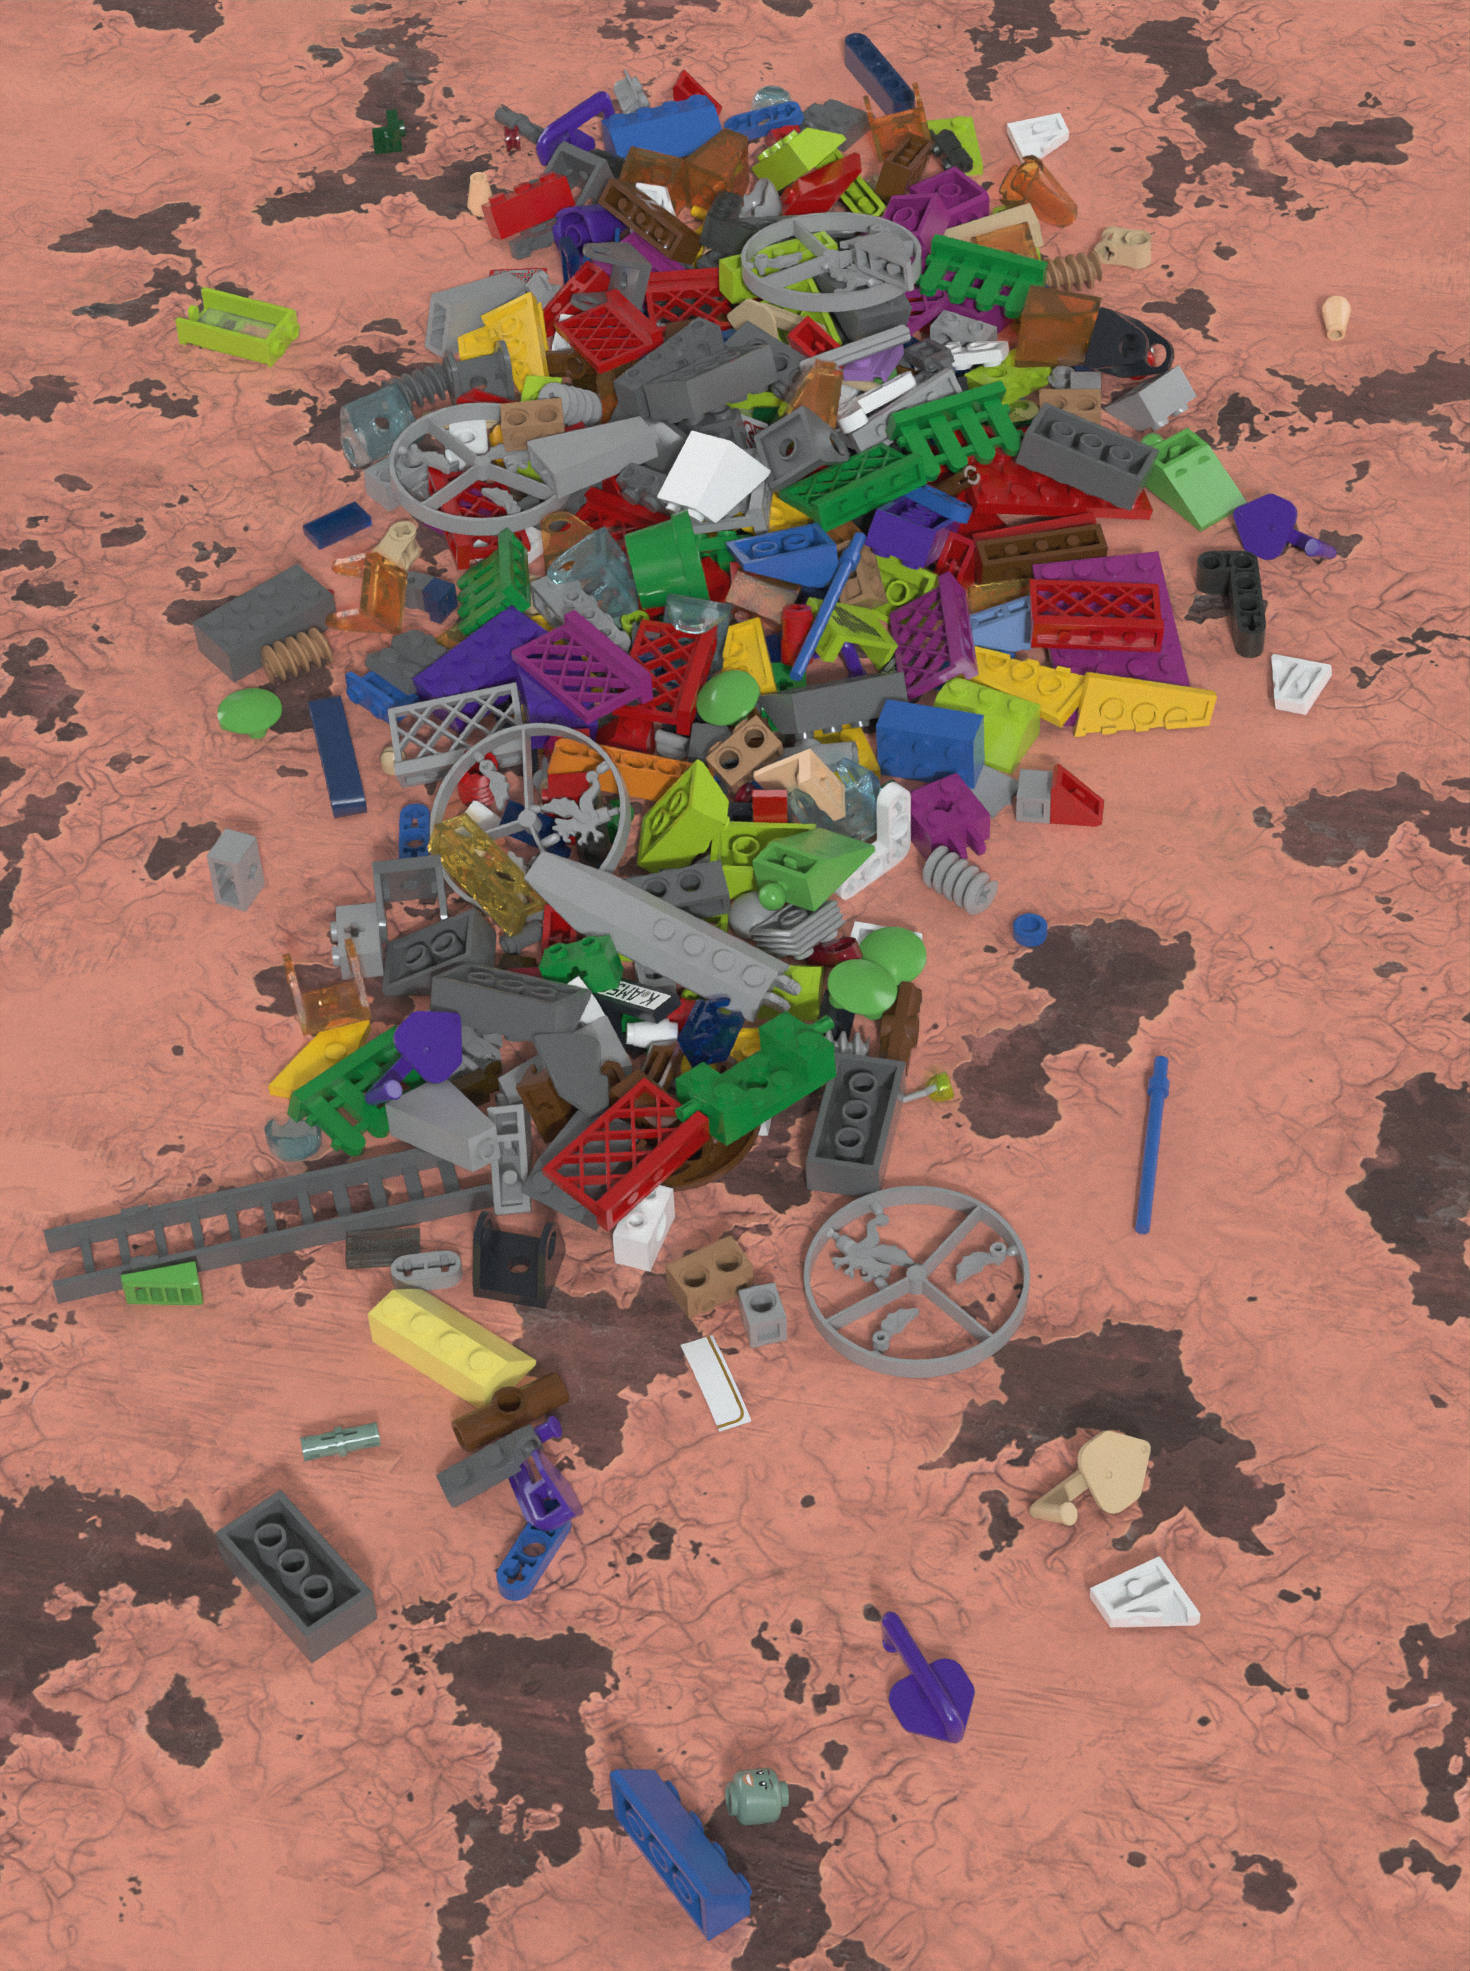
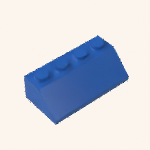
M692 95L687 100L679 102L667 101L662 106L654 108L641 107L633 113H617L611 115L608 119L601 120L605 152L613 154L614 163L615 157L621 156L637 162V165L643 167L693 155L700 147L705 150L711 142L714 144L710 150L727 146L715 105L706 95Z
M616 1769L611 1772L610 1783L614 1817L707 1941H710L751 1914L749 1896L752 1895L749 1883L740 1872L734 1874L727 1865L728 1859L722 1847L716 1841L709 1842L703 1834L704 1828L698 1816L692 1810L686 1812L680 1804L681 1799L675 1786L669 1780L663 1782L656 1771L651 1769Z

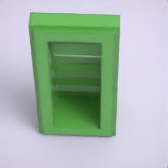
M195 1261L121 1275L127 1304H204Z

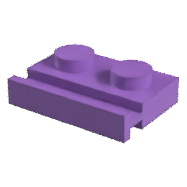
M903 344L846 364L843 368L844 381H874L876 377H881L882 381L886 382L904 355Z

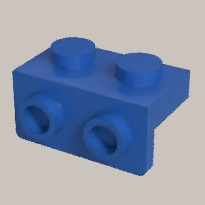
M372 670L363 677H359L352 671L345 675L346 693L353 703L361 705L370 711L374 717L382 719L389 725L388 709L420 702L418 695L415 693L406 695ZM407 716L397 717V722H400Z

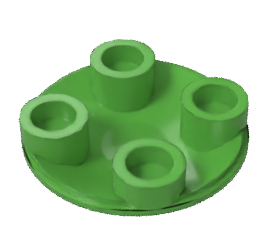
M739 670L722 672L712 677L701 688L696 705L697 711L703 721L716 726L730 725L735 728L740 722L747 719V715L754 709L761 693L760 687L754 677L747 672Z
M248 688L236 691L227 696L218 707L217 716L220 728L238 734H248L253 739L262 738L267 734V729L279 720L282 714V704L275 694L264 689Z
M885 927L867 935L859 945L863 953L861 959L874 962L885 968L894 978L896 985H899L901 982L914 980L922 972L927 962L926 949L922 940L916 934L904 928Z
M862 959L847 960L835 966L828 977L827 986L830 993V1004L835 1008H843L849 1012L864 1015L870 1020L881 1018L883 1012L888 1010L896 1000L897 985L894 978L885 968L874 962Z

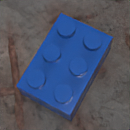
M886 700L876 724L877 756L881 775L932 783L957 773L969 788L975 789L985 764L984 715L896 700Z

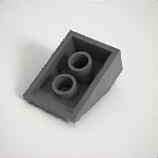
M824 272L814 276L822 293H834L835 289L847 288V282L837 281L836 278L830 276V273ZM867 285L856 287L854 291L867 289L869 287ZM903 293L892 300L875 306L834 312L850 343L899 325L906 326L912 306Z
M472 908L387 943L382 992L385 996L431 995L432 977L468 962L494 967L496 932L478 910Z
M578 1110L537 1159L521 1193L597 1231L599 1228L597 1217L542 1173V1168L605 1113L601 1112L590 1118ZM616 1118L609 1124V1131L631 1130V1125ZM636 1139V1145H638L640 1140L644 1139ZM610 1140V1153L629 1152L632 1140ZM590 1141L583 1147L584 1154L606 1153L605 1141ZM606 1162L584 1163V1176L606 1175ZM610 1162L611 1175L627 1174L632 1162ZM564 1164L557 1172L564 1177L580 1176V1164ZM607 1184L584 1185L585 1194L594 1201H597L607 1192Z

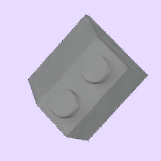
M1177 365L1161 374L1144 380L1105 407V410L1111 416L1139 432L1150 427L1155 431L1169 422L1167 417L1171 414L1175 417L1189 409L1187 403L1197 396L1180 366Z

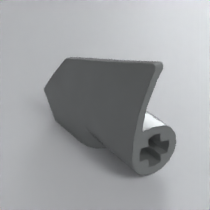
M547 1033L535 1035L532 1042L545 1065L558 1095L590 1118L606 1111L609 1107L608 1077L601 1073L600 1042L594 1037L580 1034Z

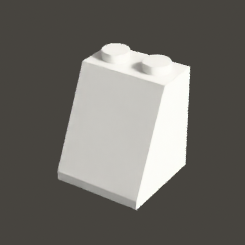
M691 431L657 498L667 504L665 509L672 514L688 509L690 519L695 522L702 523L703 520L717 523L769 476L771 470L731 441Z

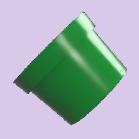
M688 509L672 514L670 520L624 535L643 610L692 602L693 605L711 603Z

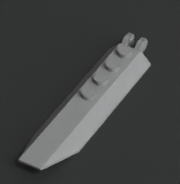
M542 850L524 877V880L575 931L586 937H600L610 934L617 953L752 1023L755 1022L760 1006H763V1004L781 1013L789 1010V1003L782 997L772 993L774 987L793 996H797L802 989L799 983L782 974L790 968V965L611 873Z

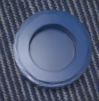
M1032 913L1018 916L1013 922L1014 940L1026 947L1042 944L1047 938L1046 920L1040 915Z

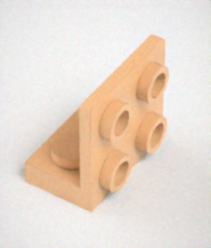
M810 748L754 771V779L764 790H788V804H794V811L816 803L821 811H825L834 821L846 817L845 785Z

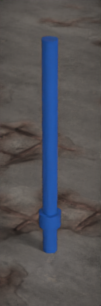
M856 532L849 547L844 549L840 556L838 571L789 674L790 678L795 681L802 679L849 575L859 564L861 559L860 552L866 541V536L863 533Z
M1165 1056L1155 1057L1153 1076L1148 1080L1147 1094L1150 1097L1135 1224V1231L1139 1234H1147L1150 1231L1164 1099L1168 1097L1170 1081L1167 1078L1169 1059Z

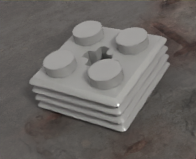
M826 900L815 912L789 903L755 927L750 935L754 936L753 941L757 942L756 947H759V950L772 954L777 959L788 955L794 956L795 960H801L814 953L813 947L818 943L834 939L838 935L837 930L845 924L846 920L842 919L844 914L839 913L841 908L836 907L838 902L834 900Z

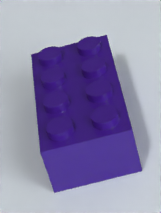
M900 496L877 508L864 545L873 548L872 553L884 558H890V555L902 559V565L919 570L920 567L924 568L940 558L950 531L957 533L961 523L948 519L905 496Z
M510 605L507 607V610L495 616L412 679L420 701L424 702L516 683L518 691H520L516 663L512 659L511 651L548 633V631ZM531 654L527 658H541L543 654ZM511 694L499 696L492 706L504 703ZM476 702L466 703L460 713L473 719L482 706ZM443 708L432 712L443 722L450 714ZM488 710L483 718L490 714L491 711ZM456 717L449 727L461 735L468 724Z

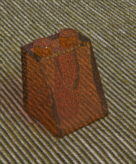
M725 127L684 160L686 208L692 209L696 205L709 211L719 191L732 192L742 198L746 195L750 184L747 136Z
M1030 285L1021 318L1014 367L1083 365L1102 297Z
M816 358L815 364L807 363L768 427L803 405L812 410L835 430L844 371L836 367L837 363L832 360Z
M740 566L725 599V610L747 620L760 617L763 626L783 634V621L781 620L783 607L797 604L804 585L744 571Z

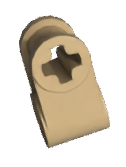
M1109 226L1103 230L1101 241L1096 244L1094 251L1097 252L1101 263L1142 269L1151 264V235L1144 230Z
M400 521L390 527L387 534L374 547L370 555L369 568L372 572L396 579L408 572L411 565L420 555V547L415 542L417 530L413 523Z

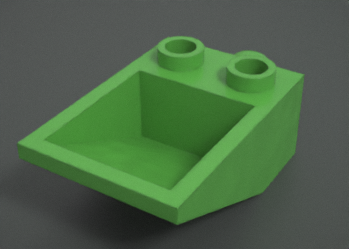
M1189 428L1166 440H1163L1156 433H1149L1142 438V443L1159 450L1145 487L1200 532L1233 514L1237 507L1247 503L1209 444Z
M823 828L813 829L772 841L752 861L759 888L758 898L761 906L767 910L776 911L787 902L815 912L876 851L875 846Z

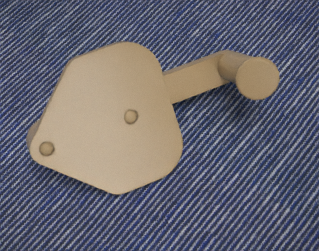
M746 299L727 315L729 322L736 331L748 320L776 339H778L777 327L791 332L805 318L768 303H760L752 299ZM816 322L825 332L827 331L823 324Z
M1105 1430L1100 1432L1080 1449L1078 1454L1079 1470L1035 1501L1029 1508L1030 1515L1035 1519L1071 1526L1077 1520V1509L1070 1501L1088 1488L1102 1511L1112 1514L1123 1511L1135 1502L1142 1493L1151 1451L1150 1444L1145 1440Z

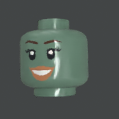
M768 1767L737 1771L733 1775L732 1782H727L725 1786L728 1815L735 1816L736 1820L744 1826L776 1822L780 1817L782 1807H787L789 1804L786 1781H779L776 1772Z

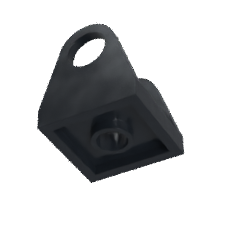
M1099 308L1083 366L1118 378L1161 374L1170 368L1174 360V348L1167 339L1138 319L1109 308ZM1161 344L1165 347L1166 358L1160 366L1152 367L1147 359L1148 352L1154 345Z
M482 1211L477 1219L473 1237L474 1296L546 1309L566 1253L565 1241L558 1225L547 1222L542 1231L541 1238L503 1232L500 1230L493 1213ZM517 1265H524L529 1268L527 1271L519 1274L510 1271Z

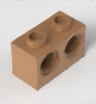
M1039 389V411L1046 402L1101 425V389Z
M562 398L500 404L501 429L505 452L528 450V441L566 433Z
M852 539L836 545L838 561L843 550L849 547ZM863 545L859 564L854 571H851L839 597L841 603L870 608V610L888 603L876 555L872 553L873 548Z
M755 715L751 720L745 719L734 728L733 735L725 742L719 741L709 749L708 756L705 759L708 768L721 783L724 782L733 796H736V793L744 784L751 783L754 780V771L773 764L785 753L780 740ZM759 737L764 740L763 744L758 748L747 746L752 738ZM728 759L739 761L734 769L726 770L722 768L723 763Z
M731 1235L665 1265L667 1289L688 1319L701 1313H708L716 1306L733 1298H738V1290L747 1289L754 1285L753 1265Z

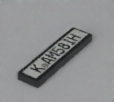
M621 978L619 988L593 994L602 1008L655 1024L661 1022L682 1004L676 993Z

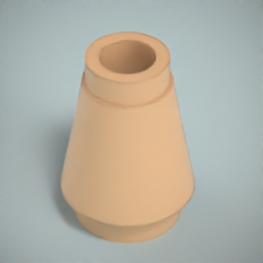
M476 172L470 176L467 207L474 216L484 217L481 205L489 202L488 198L493 194L487 180V175L482 172Z
M1332 296L1322 306L1327 337L1332 341H1339L1345 337L1351 313L1350 304L1342 296Z

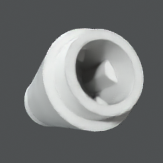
M669 1018L663 1019L658 1024L642 1021L627 1023L626 1044L647 1049L652 1043L677 1041L678 1024L677 1022H669Z

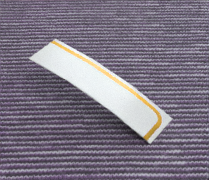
M713 1335L680 1345L703 1392L719 1432L751 1422L741 1394Z

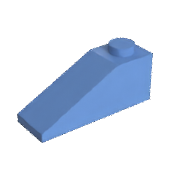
M1029 595L970 615L974 646L1013 652L1033 649L1030 648L1031 620Z

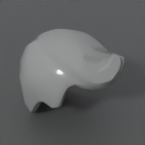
M768 178L759 179L753 191L749 195L743 196L744 206L741 207L738 218L780 215L782 202L775 186Z

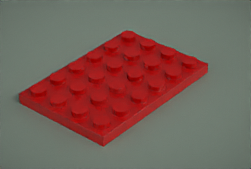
M982 426L989 439L996 437L991 427ZM1020 427V428H1015V429H1016V430L1022 429V431H1023L1024 434H1025V432L1027 431L1028 428H1026V427ZM960 429L953 431L961 447L969 446ZM1002 447L995 448V456L990 464L984 465L979 463L974 455L967 457V466L970 465L977 469L969 474V477L977 473L980 475L978 484L966 489L974 513L1068 517L1093 512L1095 518L1150 520L1153 512L1144 489L1131 511L1119 508L1111 502L1088 495L1068 484L1059 483L1042 473L1028 470L1025 466L1016 463L1018 455H1007Z

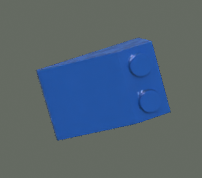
M818 523L726 542V549L744 571L808 587L821 588L828 586L833 581L839 568L836 543Z

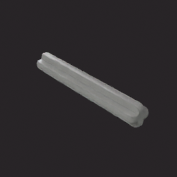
M899 325L805 359L799 363L800 372L805 378H810L904 344L911 339L910 330L905 325Z

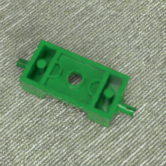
M784 1011L758 1027L761 1049L724 1073L720 1074L702 1062L676 1078L677 1099L683 1104L675 1109L676 1117L681 1122H685L696 1111H700L709 1118V1134L725 1146H728L835 1078L834 1043L822 1036L834 1028V1022L828 1015L823 1016V1018L813 1024H805L789 1012Z

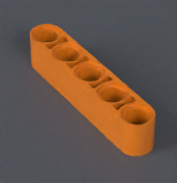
M562 738L555 743L547 773L596 772L597 766L605 760L586 745L572 739ZM599 745L620 771L629 796L658 801L693 764ZM707 768L714 778L713 772L709 768ZM611 769L604 774H598L601 791L619 794Z

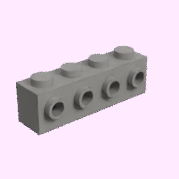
M564 568L530 583L533 607L553 629L564 625V615L575 609L630 656L629 649L632 648V644L627 633L620 631L615 626L610 614H604L598 607L595 598L592 595L588 596L582 589L578 579L572 578ZM562 638L567 645L570 643L566 638ZM593 672L595 677L607 675L605 672Z

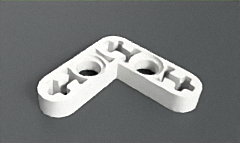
M911 371L904 372L838 406L831 413L844 434L852 432L869 421L866 416L867 413L911 391L917 386V383Z
M896 782L887 784L877 798V841L871 844L875 846L876 851L834 892L843 900L853 897L900 863L908 854L911 844V796L908 790Z

